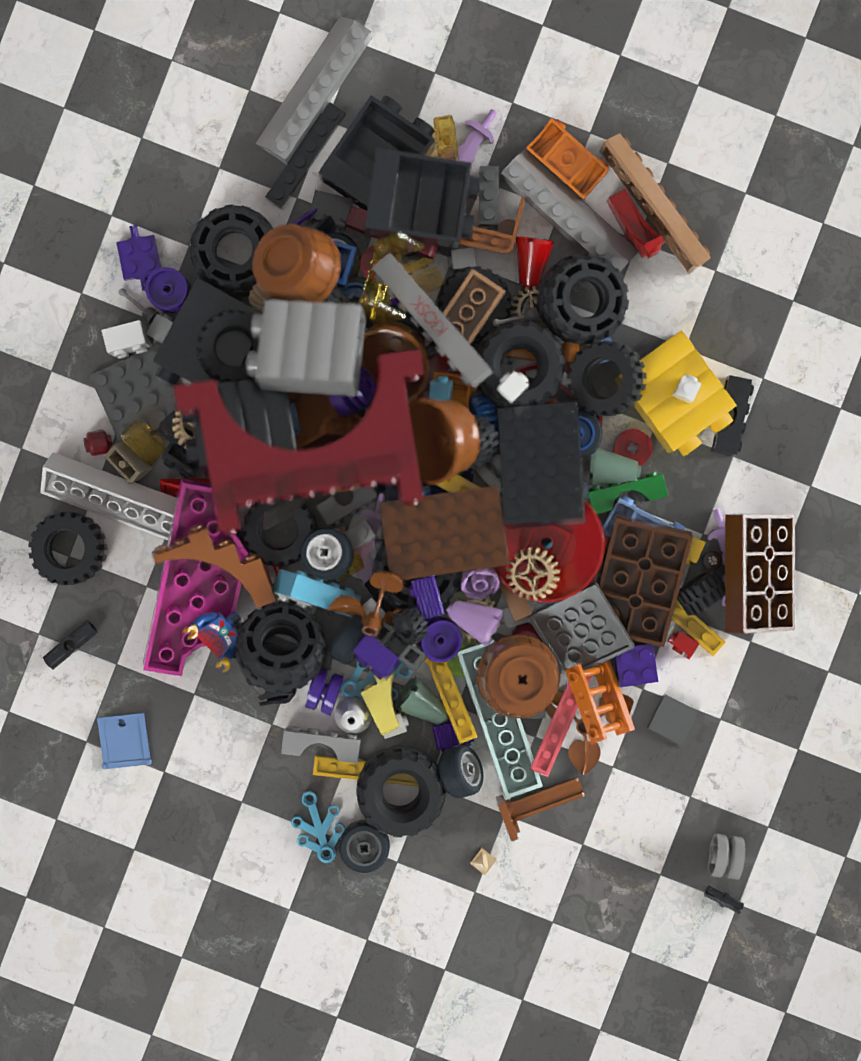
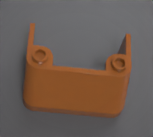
M521 197L516 221L510 219L503 220L499 224L497 232L473 226L471 239L461 238L459 244L498 254H509L514 247L525 198Z

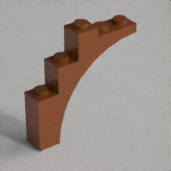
M206 524L191 526L190 530L187 531L188 539L180 538L175 540L174 544L169 546L165 544L155 548V551H152L155 564L173 559H193L219 566L231 573L244 585L251 594L257 608L275 602L259 554H248L240 560L232 539H222L217 542V545L213 546Z

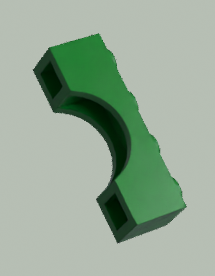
M657 472L646 474V478L641 480L636 477V481H629L624 484L611 483L608 488L604 489L601 488V485L590 488V501L588 503L596 514L612 511L615 499L625 491H635L641 494L646 501L668 497L663 474L657 475Z

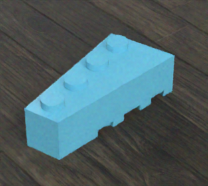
M279 569L272 589L274 592L327 610L334 599L341 595L351 596L359 601L361 599V596L354 594L355 590L344 587V590L339 589V584L330 581L328 585L324 584L323 579L315 576L310 579L307 577L308 573L299 570L296 573ZM339 613V614L344 615V616H348V617H351V618L353 617V615H348V614H344V613Z

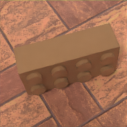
M472 269L443 314L471 345L504 296L505 290Z

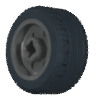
M366 820L351 823L344 830L339 842V853L342 861L348 868L359 873H369L379 869L389 855L390 840L388 834L384 835L378 832Z

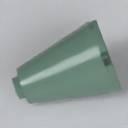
M598 448L591 457L588 485L636 481V477L641 475V466L638 465V461Z
M419 677L411 678L401 690L400 694L402 697L400 701L396 700L395 709L436 725L444 724L449 718L444 704Z

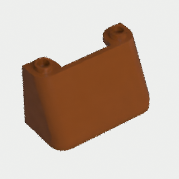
M288 392L289 400L294 401L302 433L294 436L296 451L313 450L332 444L353 430L350 416H341L331 404L328 394Z

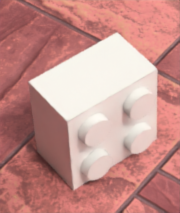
M140 320L101 330L107 353L118 357V359L127 358L129 353L136 352V354L147 352V349L152 347L150 337L146 335L148 331L147 326Z

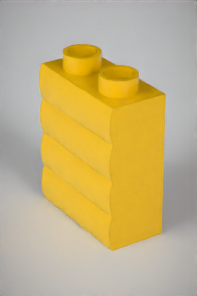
M682 330L640 360L643 361L645 366L642 368V371L646 373L647 379H643V384H646L645 390H641L640 394L642 397L640 401H635L634 407L667 453L678 449L682 456H685L702 444L697 434L709 426L715 434L733 421L728 412L737 405ZM621 374L614 379L619 387L622 381ZM687 375L696 377L698 379L697 382L701 383L694 402L690 404L672 396L679 378Z

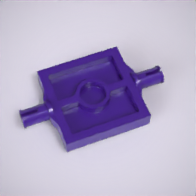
M133 225L129 226L131 238L116 242L123 279L125 281L140 280L142 291H145L149 275L156 269H160L161 263L155 235L139 236L138 226Z

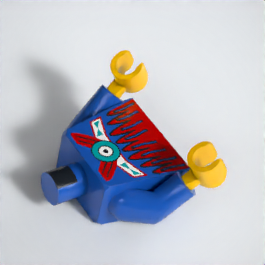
M220 611L217 613L200 614L192 622L191 627L183 629V633L191 631L188 639H193L197 636L219 659L222 658V661L216 663V667L220 668L223 663L225 666L223 672H226L230 669V662L236 652V636L239 634L235 625L242 618L236 611H233L227 618Z

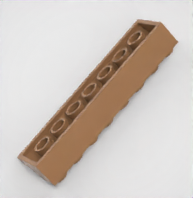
M619 133L603 142L599 152L662 236L687 273L691 274L711 258L709 256L710 251L698 241L699 236L693 229L690 230L687 226L688 222L684 215H679L675 209L674 201L671 198L668 199L664 194L663 186L655 182L652 171L648 167H644L641 156L637 152L634 153L631 149V143L628 138L623 137Z

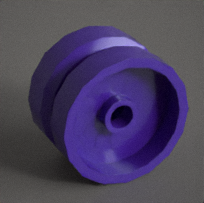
M168 267L156 269L151 273L145 286L147 298L152 305L164 313L172 314L180 311L191 291L188 280L179 271Z
M440 615L423 619V621L427 622L425 626L428 627L426 631L428 634L424 639L415 643L416 647L427 658L435 662H446L453 659L459 653L462 646V635L459 628Z
M320 668L319 674L311 681L305 708L315 710L320 700H322L321 713L331 716L344 676L334 673L331 676L330 682L326 683L328 670Z

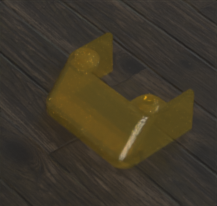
M400 232L376 241L374 245L375 252L363 295L359 299V305L370 322L378 324L405 318V314L388 307L391 296L386 291L388 287L385 283L381 285L375 279L374 275L376 273L372 268L389 253L400 264L402 255L424 248V244Z

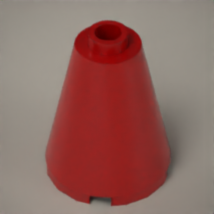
M516 236L519 284H522L524 289L526 287L532 289V286H538L554 241Z

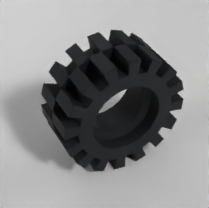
M407 607L393 616L394 619H392V623H394L392 628L396 629L394 631L395 635L398 634L397 638L399 640L402 639V643L407 645H414L428 634L426 632L428 627L425 626L427 622L423 621L424 616H420V611H415L414 607Z

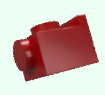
M678 630L676 633L672 632L667 642L673 645L672 650L680 655L684 652L683 657L689 660L700 644Z

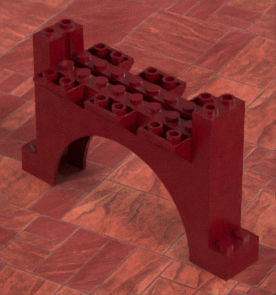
M420 349L380 355V358H377L375 393L362 420L340 440L313 450L295 451L279 449L250 436L240 428L227 412L221 401L215 380L174 386L179 413H183L184 416L196 415V411L199 410L219 532L223 531L224 535L236 533V529L240 528L236 506L238 503H240V507L252 506V501L260 500L261 504L273 502V498L281 497V501L294 499V494H300L301 497L315 496L314 491H320V494L334 493L335 488L341 487V491L354 489V485L357 484L361 488L376 486L377 481H379V484L396 483L399 502H404L405 505L419 504L418 500L423 499L405 382L417 381L424 374Z

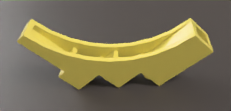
M395 671L387 681L384 678L379 680L374 676L378 684H369L361 692L383 736L400 728L392 699Z

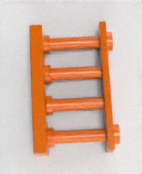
M610 659L585 670L582 669L581 664L565 670L591 744L607 739L605 733L614 730L616 736L635 730ZM595 675L599 686L589 689L586 677ZM602 694L605 705L596 707L592 696ZM608 712L612 723L603 726L599 714Z

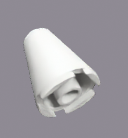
M358 696L346 697L336 706L334 713L335 722L342 731L350 734H359L365 731L371 724L372 715L364 699Z

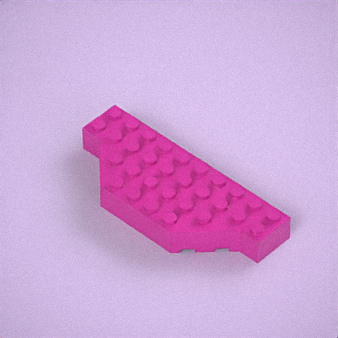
M181 478L167 546L174 544V541L177 539H188L187 531L190 530L191 526L206 524L213 546L217 545V542L222 539H232L238 557L242 560L244 556L248 555V552L236 533L224 535L223 531L219 532L211 484ZM193 559L164 561L143 658V670L182 676L185 659L195 650L205 646L197 636L196 638L188 639L191 631L183 633V629L191 627L192 622L200 614L217 613L220 611L227 618L233 611H236L242 583L226 570L205 561Z

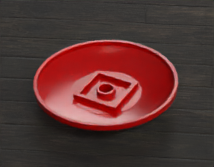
M586 500V523L507 529L504 525L509 561L511 559L516 560L514 555L516 553L521 555L520 550L522 549L526 550L528 554V548L532 547L534 553L536 548H540V554L546 550L547 555L545 557L548 558L553 555L554 558L550 562L558 563V565L553 567L554 570H560V573L554 574V576L560 578L559 581H553L557 587L555 589L550 587L552 593L549 595L545 592L546 597L544 599L539 595L536 602H557L576 595L593 580L601 566L605 548L603 528L594 509ZM548 537L552 540L550 548H545L542 545L543 538ZM528 558L520 564L518 572L527 570ZM535 559L539 568L547 569L540 560ZM509 563V565L493 567L502 583L513 591L516 587L515 584L512 586L508 584L513 579H508L506 576L512 574V572L507 570V567L514 566ZM532 569L531 572L525 575L529 574L530 577L532 576V578H534L540 573H537L536 571L534 572V570ZM548 575L539 578L538 589L545 586ZM520 579L524 586L532 589L526 579ZM518 590L515 592V594L519 595L521 591Z

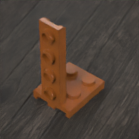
M575 777L510 802L509 799H504L503 794L496 796V800L510 840L513 842L519 839L517 833H520L518 820L585 796L579 778Z

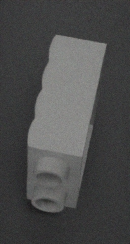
M265 300L263 314L255 313L252 319V335L254 338H260L258 352L250 351L248 353V375L255 376L262 390L357 396L366 323L362 307L353 304Z

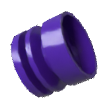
M361 367L357 396L328 394V397L334 409L341 416L349 417L358 413L360 409H366L370 406L376 385L369 372Z

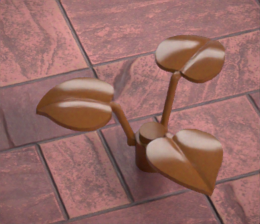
M385 571L375 572L370 579L372 586L381 588L374 612L366 615L365 607L360 606L361 602L347 595L336 597L328 610L353 616L362 615V623H364L362 631L370 636L377 635L379 628H382L384 622L392 626L394 624L392 623L393 616L403 609H395L393 612L388 611L381 619L378 613L385 590L393 593L400 592L404 584L398 576L391 575Z
M564 691L557 692L553 701L545 708L551 719ZM623 694L630 714L634 700ZM603 698L600 700L599 706L605 705ZM608 712L599 714L600 718L605 715L606 720L612 723ZM575 715L573 719L577 723L576 729L583 735L584 741H574L569 747L568 755L572 764L584 775L595 767L599 761L601 750L598 743L591 744L590 741L587 742V731L582 718L579 720Z

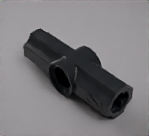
M86 620L42 657L44 662L52 670L57 668L98 633L96 627L89 620ZM68 640L73 641V643H74V648H73V650L68 649V647H67V641H68Z

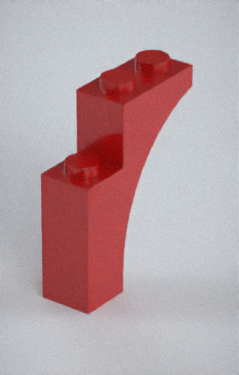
M624 189L608 198L607 204L627 241L632 240L641 258L647 256L649 259L657 255L662 250L661 246L665 242L662 236L657 234L644 220L627 190Z

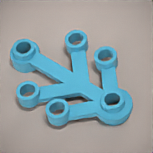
M358 662L352 677L344 680L340 687L341 693L348 698L358 696L363 699L361 695L363 690L361 689L372 683L374 685L378 684L371 671H369L366 679L358 681L362 671L366 669L365 667H360ZM401 663L395 670L394 678H409L412 670L408 668V673L403 674L401 668L407 666ZM347 685H353L354 690L348 691ZM392 688V691L396 693V696L392 698L395 700L398 697V691Z
M309 790L303 794L302 803L309 808L314 826L304 822L301 816H294L291 824L294 828H300L319 840V844L310 841L306 834H300L297 838L298 845L317 852L318 859L321 862L330 863L336 857L335 845L340 835L343 834L345 825L343 823H336L333 829L334 833L329 842H327L325 835L332 821L339 814L340 808L335 804L331 805L328 808V815L322 824L316 807L317 794ZM307 795H312L314 799L308 801L306 797ZM333 807L336 808L337 813L332 814L330 809ZM299 819L301 821V824L296 825L294 823V820ZM341 826L343 828V831L338 832L336 830V827ZM305 837L306 842L301 843L299 839ZM329 850L330 855L325 856L323 851Z

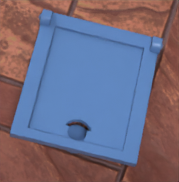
M144 712L97 717L103 769L151 764L152 760L150 758Z

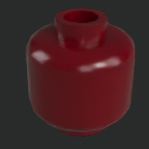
M103 429L87 432L86 437L83 438L86 453H90L92 456L107 454L110 450L109 446H113L111 435H107Z

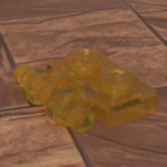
M422 258L416 263L403 266L425 294L445 284L438 267L429 268L428 265L435 262L434 259ZM423 268L424 273L414 277L413 272Z

